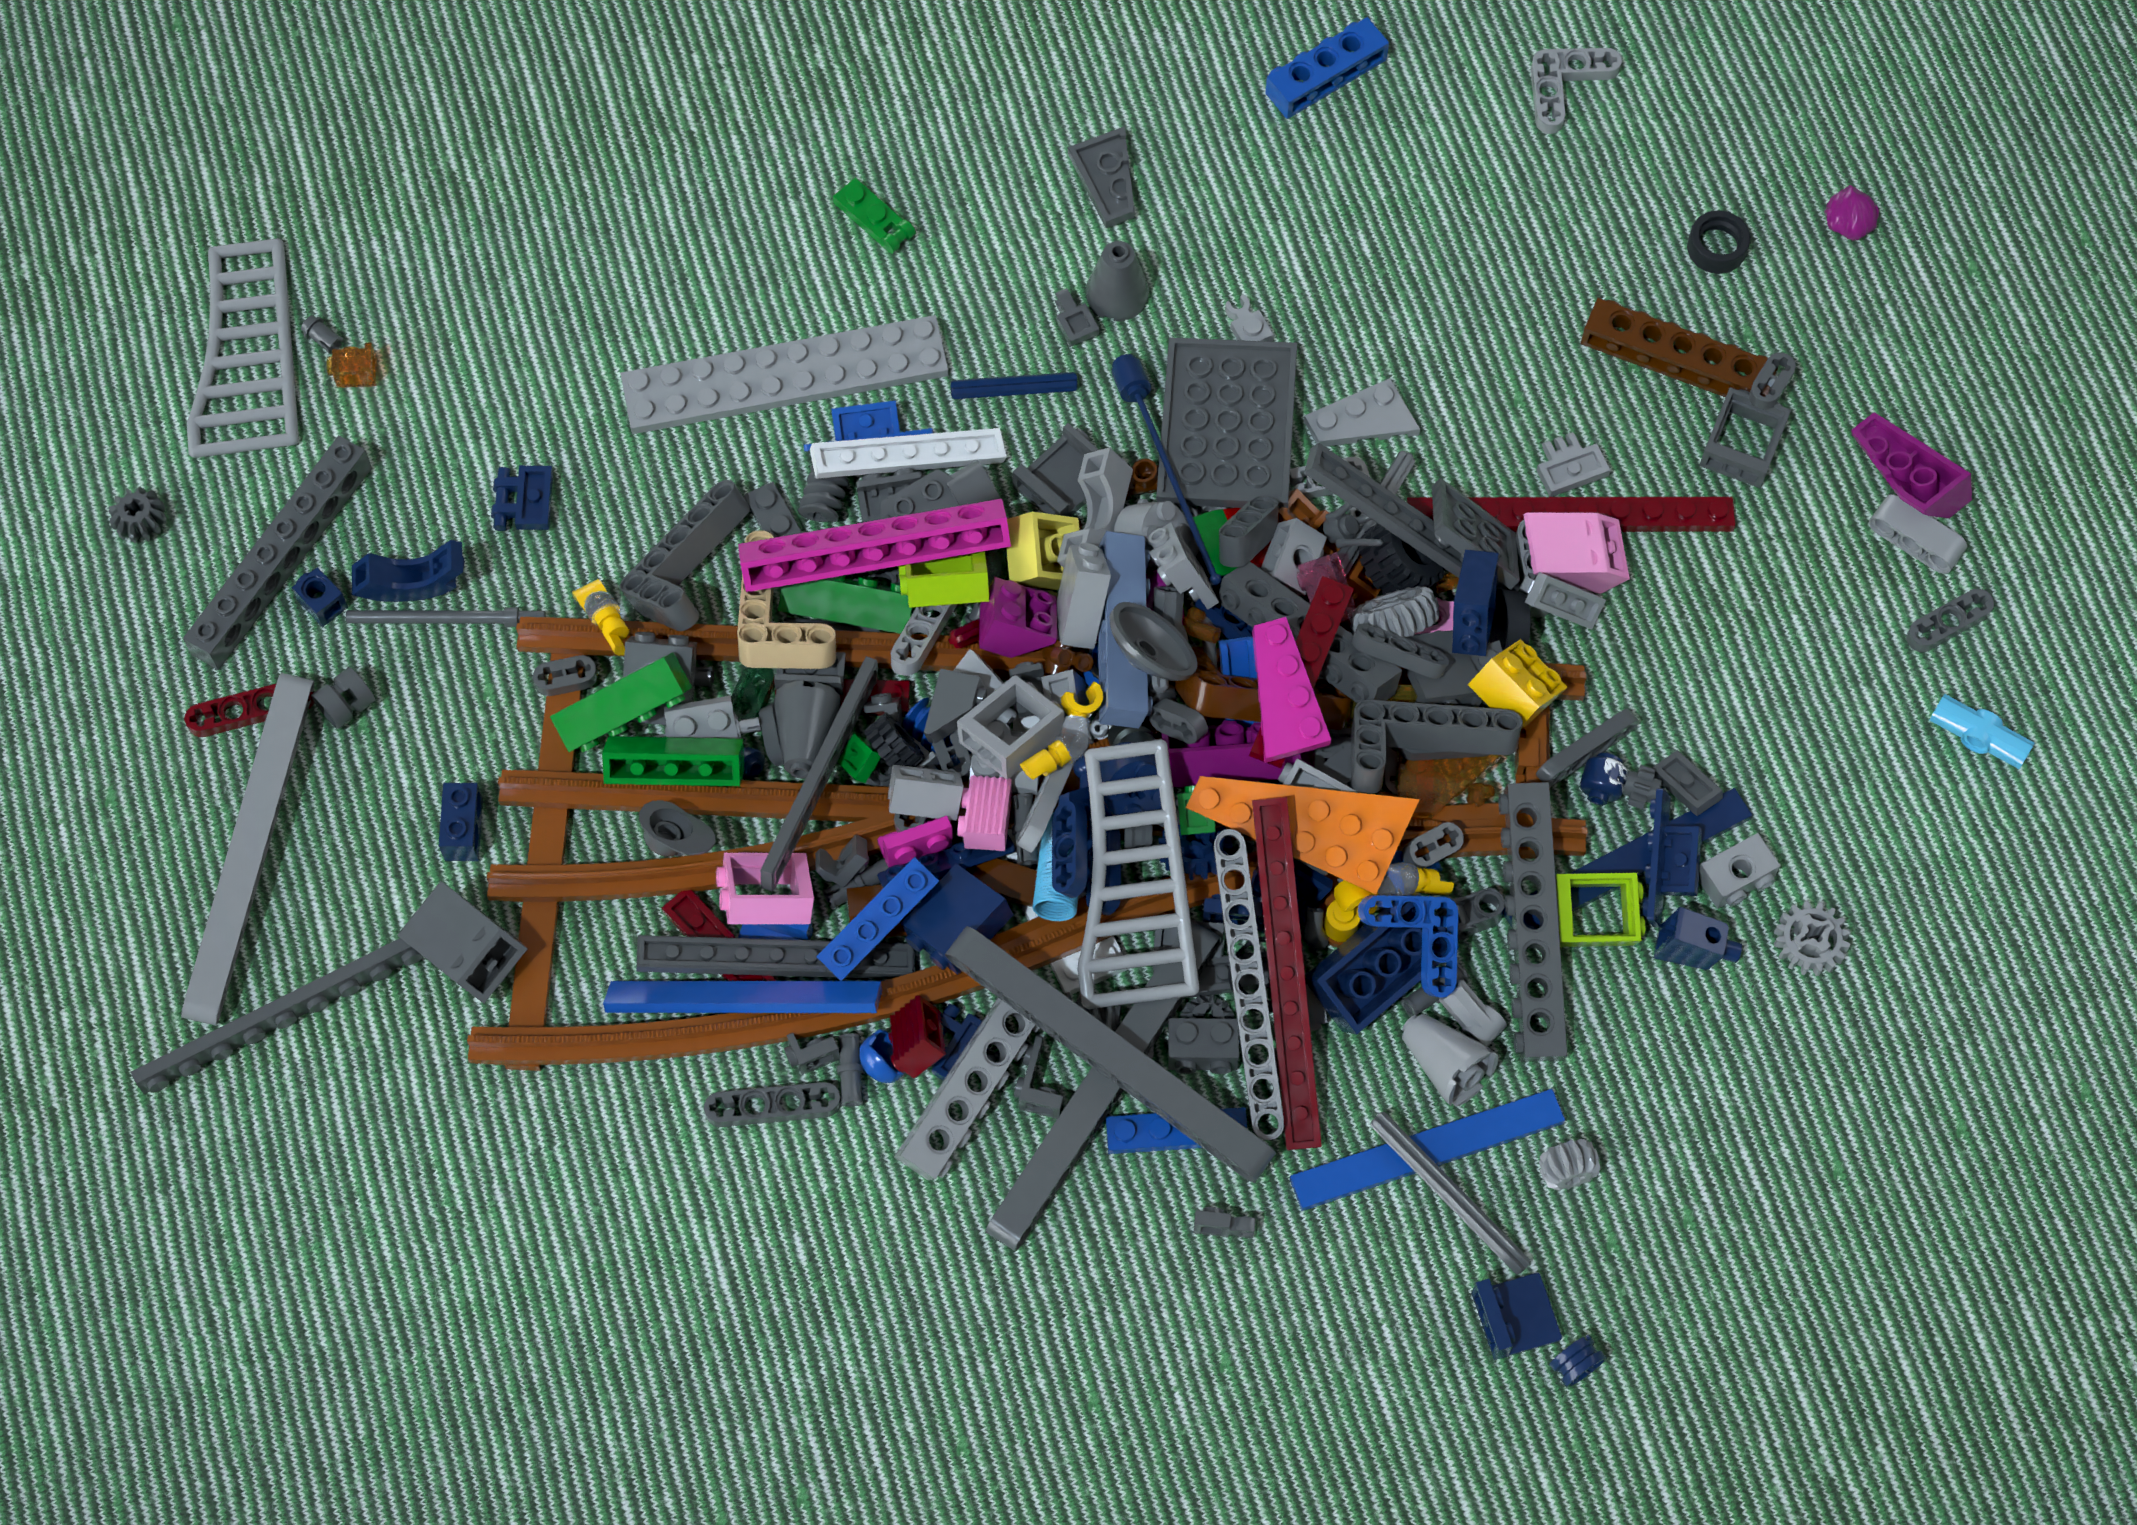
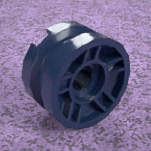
M1589 1334L1585 1336L1586 1340L1582 1337L1559 1353L1549 1364L1554 1372L1559 1371L1563 1376L1561 1381L1566 1388L1580 1382L1607 1359L1602 1351H1597L1593 1346L1595 1341Z

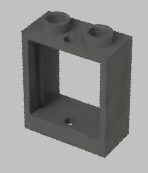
M1730 387L1699 466L1761 488L1791 409L1783 407L1778 402L1773 408L1768 410L1756 408L1749 400L1750 392ZM1729 412L1775 429L1763 460L1717 443Z

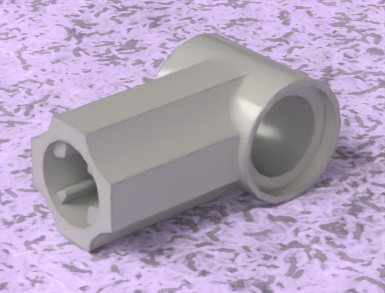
M1457 980L1455 990L1447 997L1439 999L1441 1004L1462 1027L1461 1033L1487 1047L1507 1027L1503 1017L1492 1007L1484 1005L1464 980Z

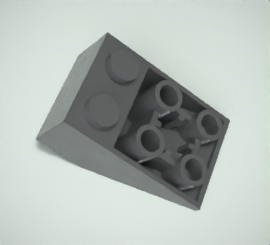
M442 881L437 884L397 934L398 937L482 1003L487 1001L527 950L521 941Z

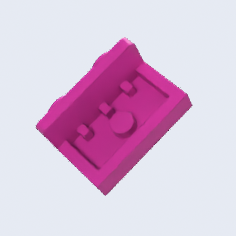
M948 817L932 818L927 820V823L899 833L895 831L877 839L878 846L888 868L908 863L914 857L919 859L923 855L933 854L952 847V825Z

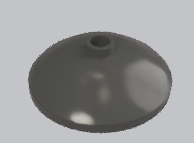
M1121 602L1114 607L1109 616L1111 632L1121 652L1133 667L1149 675L1170 681L1187 680L1195 673L1197 669L1196 655L1188 641L1171 623L1156 612L1136 603Z

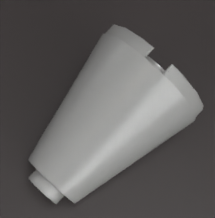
M1426 1014L1413 1015L1403 1025L1402 1030L1404 1033L1402 1040L1444 1101L1450 1106L1453 1104L1457 1107L1468 1102L1483 1088L1479 1082L1484 1075L1487 1074L1490 1078L1493 1075L1498 1064V1055L1491 1048Z

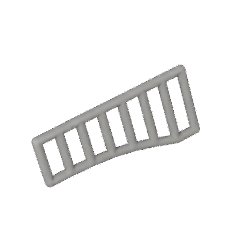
M276 238L210 247L208 250L210 277L209 336L203 370L187 420L188 453L193 458L296 445L299 442L284 242ZM272 252L273 266L222 273L221 258ZM274 279L275 294L223 300L224 285ZM276 307L277 321L222 328L223 313ZM278 334L279 349L218 357L221 341ZM280 362L281 377L211 386L215 370ZM282 390L283 405L203 415L207 399ZM280 418H284L285 433L201 444L200 429Z
M1158 739L1088 749L1085 752L1092 819L1093 869L1087 922L1077 967L1082 1005L1086 1009L1194 996L1198 994L1200 988L1167 743L1165 740ZM1155 754L1157 775L1102 782L1099 761ZM1159 789L1162 807L1160 810L1105 817L1104 796ZM1164 823L1166 844L1107 852L1106 831ZM1168 858L1170 879L1105 887L1106 866ZM1173 892L1175 913L1100 923L1103 901ZM1173 927L1178 928L1180 948L1093 959L1097 937ZM1182 962L1185 983L1101 994L1094 993L1092 973Z

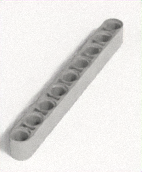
M1227 829L1221 831L1216 836L1214 856L1251 1125L1258 1137L1264 1140H1272L1282 1133L1284 1119L1244 837L1238 831ZM1231 836L1239 842V850L1236 854L1226 855L1222 853L1219 843L1224 837ZM1230 871H1238L1244 877V885L1238 890H1231L1224 883V877ZM1241 905L1248 910L1249 919L1245 924L1236 925L1232 923L1229 918V911L1233 906ZM1240 940L1249 941L1254 948L1252 957L1246 960L1237 958L1234 954L1235 943ZM1246 974L1255 976L1259 983L1257 991L1251 995L1242 993L1238 986L1240 978ZM1250 1009L1260 1011L1263 1016L1261 1027L1255 1030L1247 1028L1243 1022L1245 1012ZM1254 1044L1264 1045L1268 1051L1267 1060L1259 1065L1252 1063L1248 1057V1051ZM1259 1079H1267L1273 1086L1271 1096L1266 1099H1259L1253 1093V1085ZM1264 1114H1272L1277 1119V1129L1271 1134H1264L1258 1128V1120Z

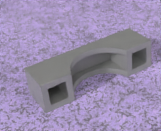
M1110 447L1084 454L1078 482L1087 502V521L1083 530L1064 534L1057 562L1063 568L1069 544L1079 546L1080 543H1090L1098 547L1106 531L1114 532L1117 517L1124 508L1133 469Z

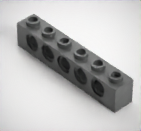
M1251 562L1236 568L1223 577L1217 598L1219 604L1252 628L1254 625L1286 617L1295 641L1310 607L1308 602ZM1339 625L1319 676L1356 703L1363 700L1387 701L1396 693L1402 669L1395 664L1357 650L1351 643L1353 635Z

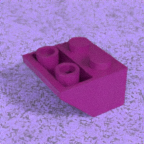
M994 577L989 586V602H981L979 648L1012 658L1055 644L1057 640L1056 596L1043 590H1035L1019 585L1011 580Z

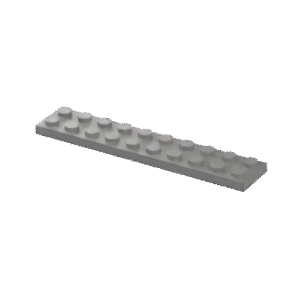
M936 315L620 373L632 434L949 376Z

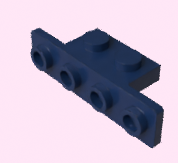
M1657 788L1656 798H1652L1650 802V815L1654 819L1653 831L1648 833V850L1652 852L1651 864H1647L1645 869L1646 884L1649 885V896L1643 900V915L1654 928H1661L1664 895L1698 896L1702 829L1699 826H1669L1671 798L1664 788Z
M1007 834L1006 851L965 849L964 843H958L950 849L935 854L923 855L918 861L940 881L955 864H958L973 875L977 864L1015 851V847ZM908 863L894 865L886 871L878 873L877 876L882 888Z

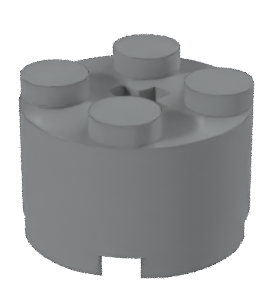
M1170 501L1138 503L1127 506L1118 515L1114 532L1145 536V550L1149 551L1154 548L1149 542L1148 536L1156 529L1163 528L1169 523L1173 524L1187 545L1193 538L1192 531L1183 513ZM1150 555L1147 569L1159 568Z

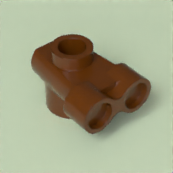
M1141 459L1133 466H1130L1133 472L1126 500H1132L1133 495L1150 494L1157 491L1159 465H1156L1150 459Z
M1056 640L1053 645L1044 647L1042 651L1043 659L1046 660L1044 672L1050 674L1068 671L1072 667L1079 671L1087 672L1093 666V658L1089 654L1072 651L1073 646L1061 645L1060 640Z

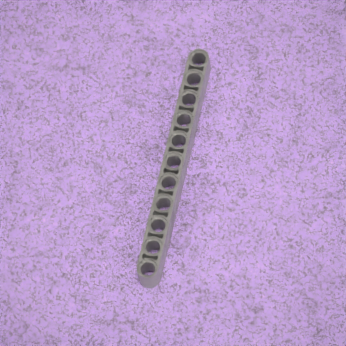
M280 673L185 996L181 1018L215 1026L219 1022L311 700L308 702L310 692L314 690V680L286 673Z

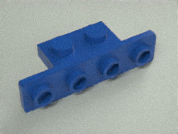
M896 400L831 409L835 441L933 433V428L900 432ZM812 444L803 445L804 452L810 451Z

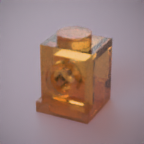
M371 342L365 343V348L349 346L343 349H332V356L327 357L328 376H333L337 388L376 386L377 357Z

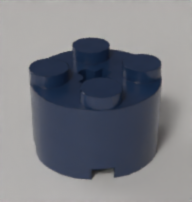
M1122 742L1116 745L1129 744L1131 742ZM1155 754L1099 761L1102 782L1157 775ZM1159 789L1104 796V802L1113 815L1162 809Z

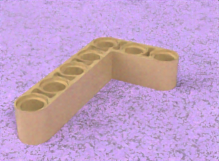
M754 531L746 536L745 543L774 538V536L767 531ZM742 575L737 631L739 661L742 665L751 668L823 669L835 663L836 634L831 626L821 623H772L774 588L746 592Z

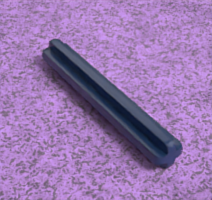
M1075 372L952 380L950 384L953 399L1076 391L1078 387Z

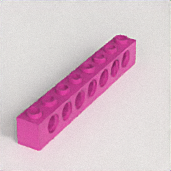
M1002 499L738 544L746 592L1011 547L1007 517Z

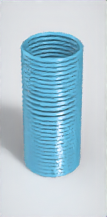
M1053 812L1041 837L1032 908L1043 919L1066 921L1076 915L1079 896L1068 898L1056 892L1052 886ZM1074 844L1070 847L1067 856L1072 852Z

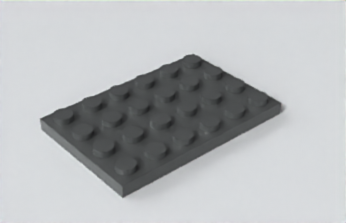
M1169 337L1161 443L1188 506L1242 508L1255 497L1268 496L1278 500V509L1281 507L1288 508L1297 343ZM1159 457L1156 502L1170 501L1174 505H1180L1163 462Z

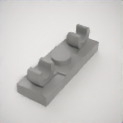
M1541 572L1538 573L1535 580L1525 576L1520 587L1522 590L1529 592L1525 603L1591 630L1606 602V599Z

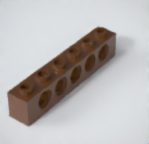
M1598 297L1584 328L1580 343L1581 345L1725 398L1730 387L1750 392L1754 380L1768 360L1766 356L1751 354L1741 350L1736 345L1718 342L1706 334L1688 331L1676 323L1664 322L1651 317L1643 311H1634L1621 306L1615 301L1603 300ZM1615 327L1623 328L1625 331H1618ZM1645 338L1653 339L1655 342H1648ZM1676 349L1683 350L1686 353H1679ZM1706 360L1713 361V362H1715L1716 364H1715V365L1709 364V363L1706 362ZM1775 368L1774 376H1776L1778 368ZM1737 371L1743 372V373H1745L1747 376H1741V375L1737 374L1736 372H1737ZM1767 385L1764 391L1760 392V395L1766 397L1771 387Z

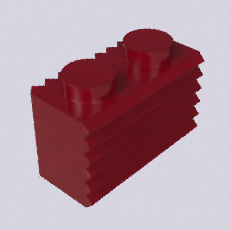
M915 995V999H910V1003H905V1007H900V1011H895V1015H890L891 1032L888 1034L893 1046L892 1064L898 1071L906 1072L914 1079L946 1055L945 1040L943 1039L944 1031L941 1025V1012L920 995Z

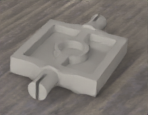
M731 696L674 705L670 708L664 707L666 719L665 734L650 737L741 739V734L761 731L759 717L738 721V717L733 711Z

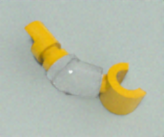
M597 579L573 591L572 596L586 612L591 622L602 630L613 652L618 656L625 655V646L622 640L628 636L629 629L623 619H621L618 603L606 591L602 582Z
M1093 682L1086 691L1089 699L1088 706H1082L1075 702L1074 693L1065 692L1061 697V705L1068 716L1064 719L1060 734L1055 736L1054 742L1048 745V751L1042 749L1019 764L1025 774L1032 780L1042 774L1044 776L1050 775L1057 770V765L1062 767L1067 763L1074 764L1084 756L1089 748L1090 720L1087 718L1101 706L1103 701V691L1098 683Z
M1398 862L1390 864L1377 894H1373L1343 880L1334 888V897L1341 910L1347 912L1359 906L1361 900L1369 895L1409 896L1414 892L1447 896L1452 892L1454 883L1440 881L1439 872L1435 869H1421L1413 863ZM1376 904L1375 907L1369 908V914L1373 915L1377 910Z

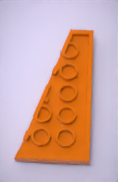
M1200 776L1186 808L1256 840L1252 800L1287 797L1293 857L1373 894H1377L1420 799Z

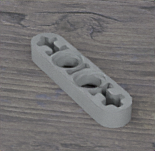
M957 604L916 607L891 650V667L895 673L909 676L920 670ZM929 610H936L941 613L933 618L924 615ZM921 632L928 637L923 640H915L911 638V635ZM909 650L911 651V658H907Z
M1070 754V762L1062 767L1057 765L1056 771L1044 777L1017 838L1016 845L1030 853L1033 852L1043 836L1073 767L1076 757Z

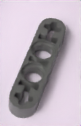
M1628 708L1620 711L1546 761L1536 772V776L1542 782H1549V788L1585 765L1588 759L1597 756L1625 738L1635 729L1639 720Z
M826 1082L713 1093L706 1099L704 1112L709 1123L715 1127L826 1118L838 1112L841 1098L839 1090L835 1085ZM809 1093L810 1101L821 1099V1093H828L829 1098L835 1099L829 1101L828 1107H822L819 1101L810 1102L811 1109L806 1110L804 1094ZM787 1095H794L799 1098L800 1105L794 1111H785L780 1107L782 1098ZM759 1098L763 1100L765 1108L760 1114L752 1115L745 1110V1105L750 1099ZM734 1100H739L741 1116H736L735 1109L725 1110L722 1117H717L716 1112L711 1110L716 1109L719 1102H723L725 1108H736Z

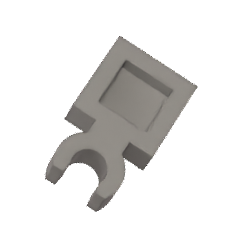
M1244 294L1240 296V304L1242 306L1240 309H1235L1229 301L1226 302L1225 312L1230 319L1234 320L1231 322L1230 329L1237 340L1273 341L1274 334L1260 310L1250 313V301Z

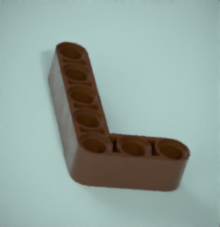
M1192 647L1197 659L1195 673L1187 680L1170 681L1186 705L1198 711L1202 716L1261 722L1258 678L1222 675L1204 651ZM1315 685L1313 691L1327 729H1344L1352 699L1334 686Z

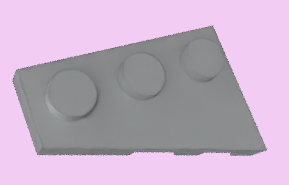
M1390 378L1304 416V423L1316 444L1320 443L1325 447L1357 443L1360 439L1378 437V440L1390 439L1394 435L1407 434L1410 437L1419 436L1420 434L1419 426Z

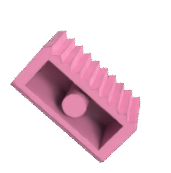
M972 775L969 788H963L961 808L966 809V814L958 818L957 834L963 837L965 849L1006 851L1012 797V781L1010 778H996L995 776L990 778L989 776L983 777L981 775L976 777Z

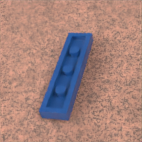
M1245 1107L1220 1109L1247 1129ZM1156 1113L1106 1117L1108 1154L1202 1148Z

